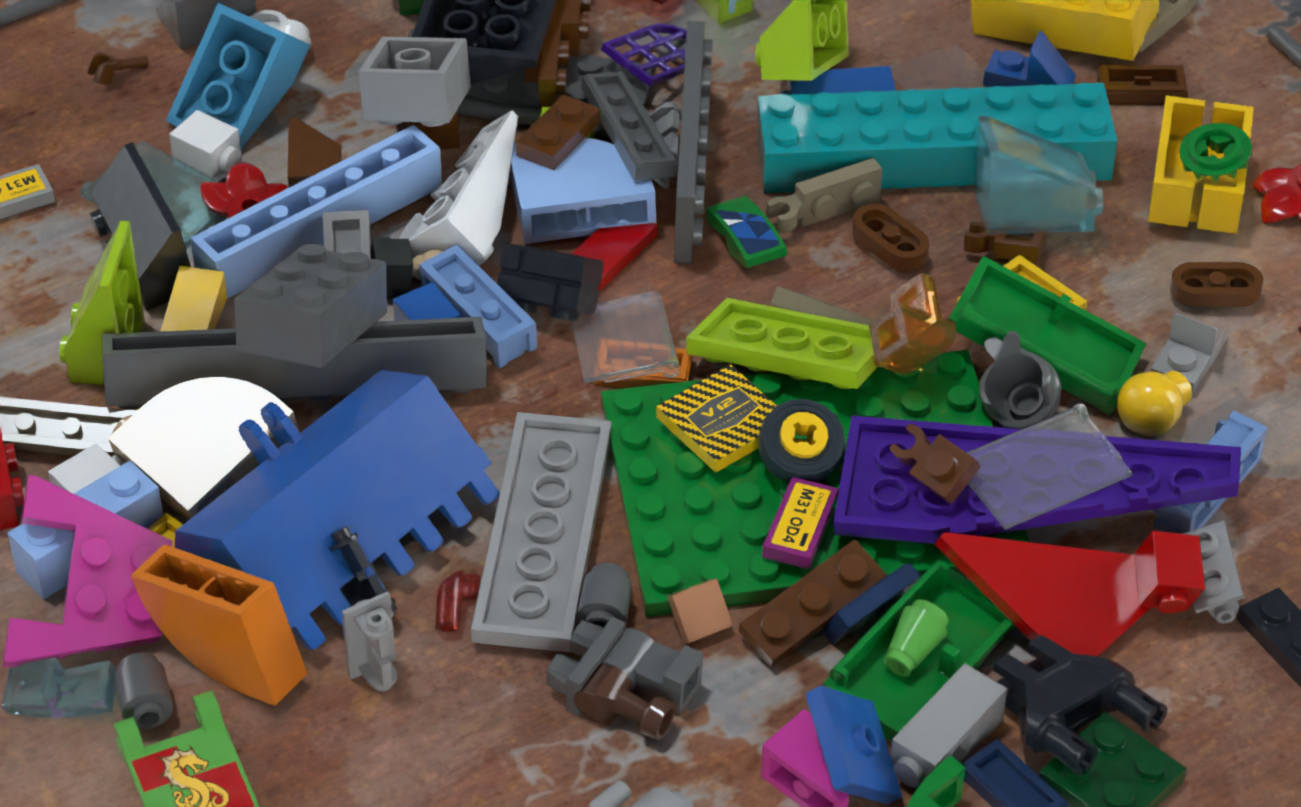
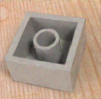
M381 37L358 71L364 121H379L380 124L386 126L397 125L402 122H421L422 125L427 127H436L449 123L471 88L467 40L464 38Z

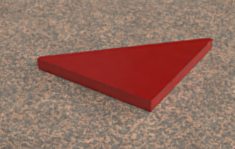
M944 532L935 542V545L1030 641L1044 635L1071 653L1099 657L1152 609L1139 606L1135 555L948 532Z

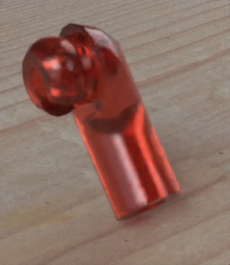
M464 570L455 571L440 583L436 597L435 628L437 630L455 632L460 629L461 603L464 602V599H478L481 585V576L478 573L464 574Z

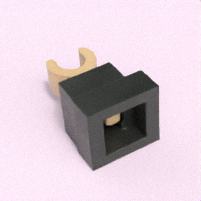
M372 238V259L386 261L387 298L392 297V290H410L412 276L421 280L419 264L444 252L443 250L435 249L412 258L409 238Z

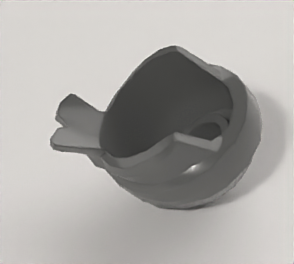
M1015 331L1007 332L1003 341L997 337L988 338L984 342V346L995 361L985 370L980 380L979 397L983 402L984 409L995 422L1005 428L1035 430L1044 426L1052 419L1060 405L1062 386L1057 372L1046 360L1037 354L1021 348L1020 336Z

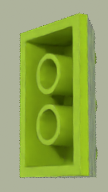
M793 0L760 36V41L756 45L755 61L756 65L761 67L762 80L812 81L849 56L847 0Z

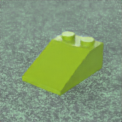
M130 221L119 222L85 285L80 303H74L72 306L71 330L69 335H63L59 351L60 361L67 364L69 381L71 383L105 385L103 334L141 333L143 330L145 318Z

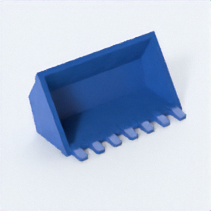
M380 370L301 433L290 418L285 415L281 407L273 402L267 403L260 410V414L264 423L267 424L268 429L281 447L278 449L255 420L247 419L238 427L240 436L246 442V446L260 465L175 531L174 548L273 582L292 632L307 649L314 650L324 643L326 638L309 614L319 605H322L339 625H343L342 611L352 607L339 589L355 576L340 549L332 552L329 550L328 547L335 544L330 536L332 533L348 525L352 533L357 532L359 534L357 541L369 563H372L381 556L398 576H402L413 569L414 562L398 541L410 532L427 552L434 551L443 543V538L427 516L438 508L454 527L460 528L472 518L470 512L456 494L461 488L467 485L485 505L492 503L499 497L500 493L484 471L492 462L482 448L478 447L429 377ZM370 566L363 569L367 577L375 574Z

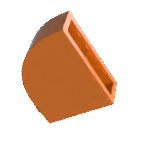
M166 544L162 545L130 575L144 607L166 638L198 669L224 686L276 706L308 674L273 582Z

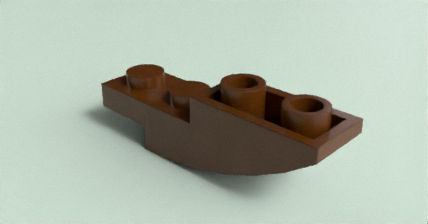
M557 0L537 65L525 69V83H538L539 112H541L542 107H551L558 100V94L566 95L567 69H562L561 66L569 67L570 56L579 57L581 39H589L590 16L583 13L591 12L592 0Z

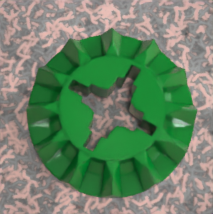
M1211 123L1195 128L1184 137L1179 148L1184 171H1193L1197 180L1211 176L1215 183L1222 175L1235 178L1238 169L1248 168L1249 158L1253 155L1249 136L1242 129L1226 123ZM1208 147L1218 154L1224 153V157L1208 156Z

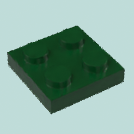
M1104 711L1079 734L1081 738L1095 745L1098 749L1097 758L1087 772L1083 770L1081 775H1076L1068 766L1054 757L1039 773V777L1063 797L1070 807H1158L1185 781L1187 768Z

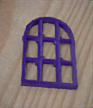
M668 24L650 25L603 43L601 51L651 87L684 74L685 64L671 69L666 63L677 58L685 61L686 48L680 50L671 43L680 38L686 40L687 30ZM658 33H665L671 35L663 38ZM648 35L654 39L653 42L643 46L635 42V40ZM625 44L632 48V50L622 54L614 49ZM663 45L671 51V54L656 58L649 50ZM641 54L649 62L637 66L628 58ZM659 67L664 72L651 76L645 71Z

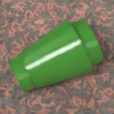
M916 600L912 606H907L903 609L887 654L883 659L885 666L890 671L899 676L908 677L947 636L946 627L949 619L944 611L935 604L925 600Z

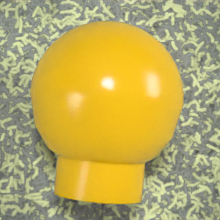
M1171 370L1165 374L1154 371L1136 374L1129 378L1120 389L1117 399L1118 414L1124 425L1138 435L1154 437L1165 434L1180 419L1183 406L1191 401L1192 388L1187 378L1178 371Z

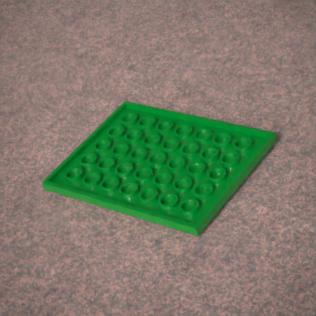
M968 349L884 359L858 389H839L831 383L811 379L796 380L787 374L777 372L743 375L776 405L796 399H808L823 404L836 414L842 424L846 446L852 415L993 427L990 416L984 409L983 402L979 397V382ZM702 380L601 391V407L604 420L611 421L612 425L610 450L645 617L673 614L667 598L668 595L710 579L718 580L727 607L770 602L854 539L887 576L905 563H911L920 576H922L937 560H942L949 564L952 570L968 578L935 543L834 535L836 506L810 570L762 558L763 544L789 483L780 480L766 468L760 457L759 448L715 473L656 418L657 405ZM797 434L795 435L797 439L805 440L807 438V436H798ZM846 446L839 466L828 478L817 483L835 488L840 487ZM1026 529L981 536L1030 542Z

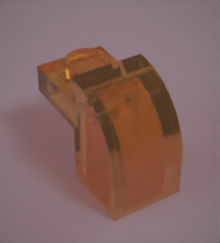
M923 273L918 274L891 293L892 309L869 324L875 365L903 374L913 373L952 346L956 337L955 322L941 316L935 278Z

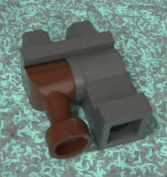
M614 617L609 620L604 628L582 620L573 631L570 639V651L582 656V659L577 662L562 654H556L547 667L546 685L566 695V711L580 716L583 712L593 718V721L597 722L608 720L617 713L640 721L641 732L660 741L669 730L675 714H681L701 685L703 652L684 645L680 652L653 641L640 630L625 628V622Z

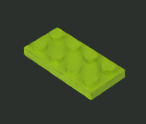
M726 298L686 337L687 354L704 357L709 362H728L746 366L752 371H772L787 374L796 380L811 379L831 383L839 389H858L895 348V330Z

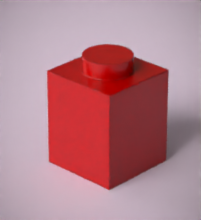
M1152 531L1134 553L1139 606L1158 608L1160 612L1168 614L1187 611L1205 590L1200 536Z

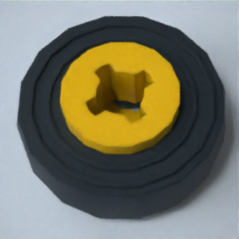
M808 399L789 400L777 405L765 417L758 436L759 453L766 468L780 480L790 483L792 477L815 483L828 478L839 466L846 446L844 429L836 414L823 404ZM797 434L798 436H807V438L805 440L797 439L795 435Z

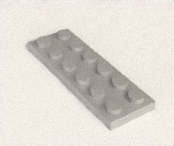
M517 412L471 627L472 643L571 652L570 639L577 624V611L583 580L586 575L609 451L611 421Z

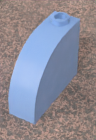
M585 138L555 170H551L516 156V142H514L509 177L524 244L589 236L598 228L656 223V200L652 179L634 181L613 144L597 139Z

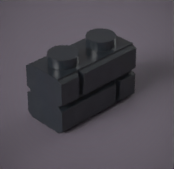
M506 243L503 246L500 260L501 271L498 273L497 284L525 312L537 313L539 305L551 308L550 317L577 321L578 313L594 314L599 296L598 286L601 284L604 268L603 260L520 244Z

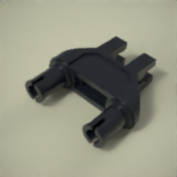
M1044 635L1028 642L1027 651L1037 657L1025 665L1009 654L994 661L993 671L1003 677L996 682L1007 688L1005 707L1018 716L1022 744L1034 753H1050L1068 766L1076 775H1081L1083 770L1087 772L1097 758L1098 749L1095 745L1088 743L1074 733V731L1098 718L1104 711L1106 713L1119 711L1139 725L1146 733H1151L1153 729H1158L1167 715V706L1135 685L1133 674L1122 665L1103 657L1071 653Z

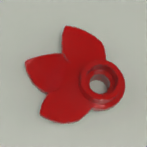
M242 162L231 167L227 174L226 182L201 183L200 193L205 206L211 212L230 218L288 189V187L281 183L267 184L264 174L258 167Z
M1301 164L1293 169L1272 168L1260 174L1252 183V187L1264 194L1261 202L1262 222L1268 224L1298 216L1301 223Z

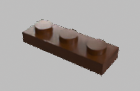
M854 539L741 622L739 632L771 668L823 630L838 610L887 577V575Z

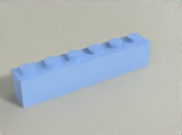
M412 125L191 237L194 268L223 271L228 299L250 287L255 281L276 267L277 264L298 250L299 247L307 244L324 246L323 213L368 210L370 224L432 193L438 185L442 184L440 147L415 125Z

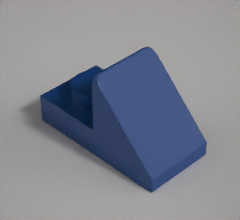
M1039 31L1029 57L1023 56L1016 51L994 50L984 71L983 85L988 87L1034 86L1039 84H1074L1076 74L1045 34Z

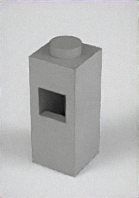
M964 663L892 739L891 760L897 778L909 787L918 788L924 779L950 755L959 763L967 760L1003 721L1007 688Z

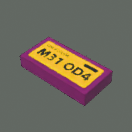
M792 477L763 544L762 558L810 570L837 504L839 488Z

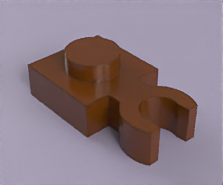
M971 222L969 232L964 234V251L972 253L993 251V258L1007 259L1008 262L1021 255L1030 262L1038 263L1047 244V227L1003 222L1001 228L984 222Z
M908 424L905 429L916 439L914 446L908 450H902L897 445L892 444L890 447L891 452L902 464L914 465L909 472L911 476L951 505L981 468V465L975 458L940 434L930 444L929 438L918 426Z

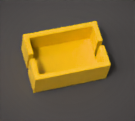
M1166 95L1148 222L1188 227L1190 221L1197 222V229L1237 234L1247 169H1238L1235 178L1222 175L1216 183L1211 176L1197 180L1193 171H1184L1179 155L1180 144L1189 132L1202 125L1205 100ZM1214 102L1211 123L1234 125L1242 129L1250 138L1254 107ZM1208 147V156L1224 157V153L1218 154Z

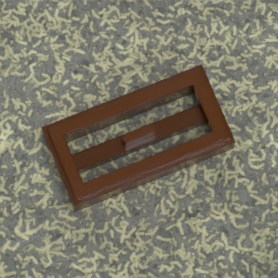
M1098 65L1097 80L1099 83H1104L1109 104H1165L1166 95L1182 98L1188 97L1183 65Z

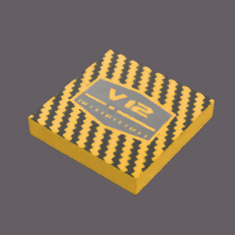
M730 364L657 405L656 418L717 473L759 448L758 436L763 421L777 405Z

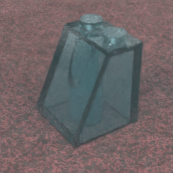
M978 116L975 198L987 234L1090 232L1095 230V215H1102L1103 193L1101 188H1096L1095 172L1088 169L1083 154L989 116Z

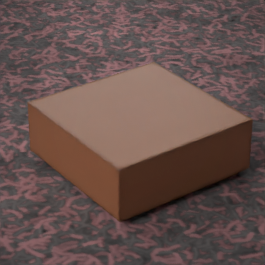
M717 579L704 581L667 596L683 643H691L733 626Z

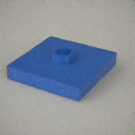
M819 686L807 692L806 699L833 788L836 791L885 804H890L903 798L874 702L824 686Z

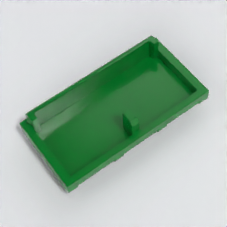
M982 256L944 326L985 347L984 342L988 338L997 337L1003 341L1007 332L1015 331L1020 336L1021 348L1037 354L1051 364L1059 376L1063 390L1095 406L1109 416L1116 408L1120 389L1131 377L1147 345L1146 342L1071 303V297L1065 294L1060 297L985 256Z
M937 560L829 671V677L822 683V686L874 702L884 737L892 742V739L964 663L976 670L990 652L1016 626L973 582L952 570L946 562ZM916 600L931 602L943 610L949 619L946 627L947 636L908 677L899 676L885 666L883 659L887 654L902 611L905 607L912 606Z

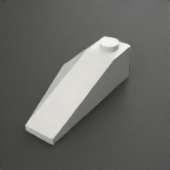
M512 110L480 131L455 163L458 170L443 184L438 185L430 195L436 202L429 207L423 216L417 213L407 224L399 239L409 238L412 258L430 250L445 251L458 245L479 266L493 253L494 247L491 244L501 229L518 116Z

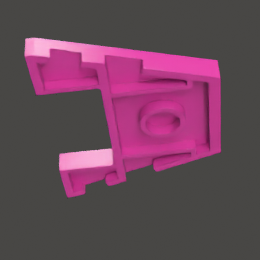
M29 475L26 484L21 524L73 531L62 624L10 618L7 625L2 667L12 668L22 666L25 662L43 659L52 661L66 658V655L94 650L98 653L159 642L162 632L144 607L130 575L162 545L166 544L172 547L173 541L42 478Z

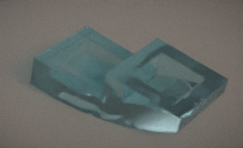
M55 657L9 668L1 707L9 714L32 717L64 718L109 713L113 709L117 669L111 660L64 670Z

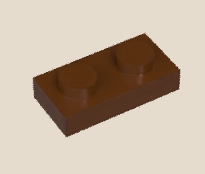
M563 94L516 141V156L555 170L600 123V108Z

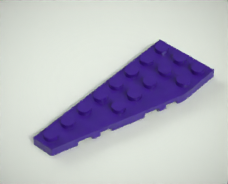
M852 415L834 517V535L933 544L944 532L985 536L1236 497L1239 490L1241 447ZM908 424L918 426L929 438L930 444L940 434L975 458L981 465V468L951 505L911 476L909 472L914 465L902 464L891 452L890 447L892 444L897 445L902 450H908L914 446L916 439L905 429Z

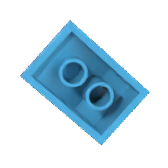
M218 3L166 121L178 127L198 110L237 128L240 149H242L293 85L310 44Z

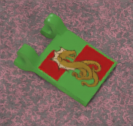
M212 690L192 697L197 710L194 711V716L199 729L149 746L143 745L140 732L133 717L113 723L117 734L115 739L118 750L129 769L144 807H259L227 732L218 702Z

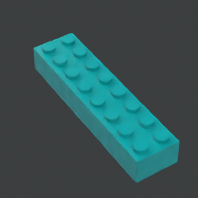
M1104 83L777 94L758 96L756 137L763 193L795 192L796 183L874 158L882 167L881 189L1112 180L1118 140Z

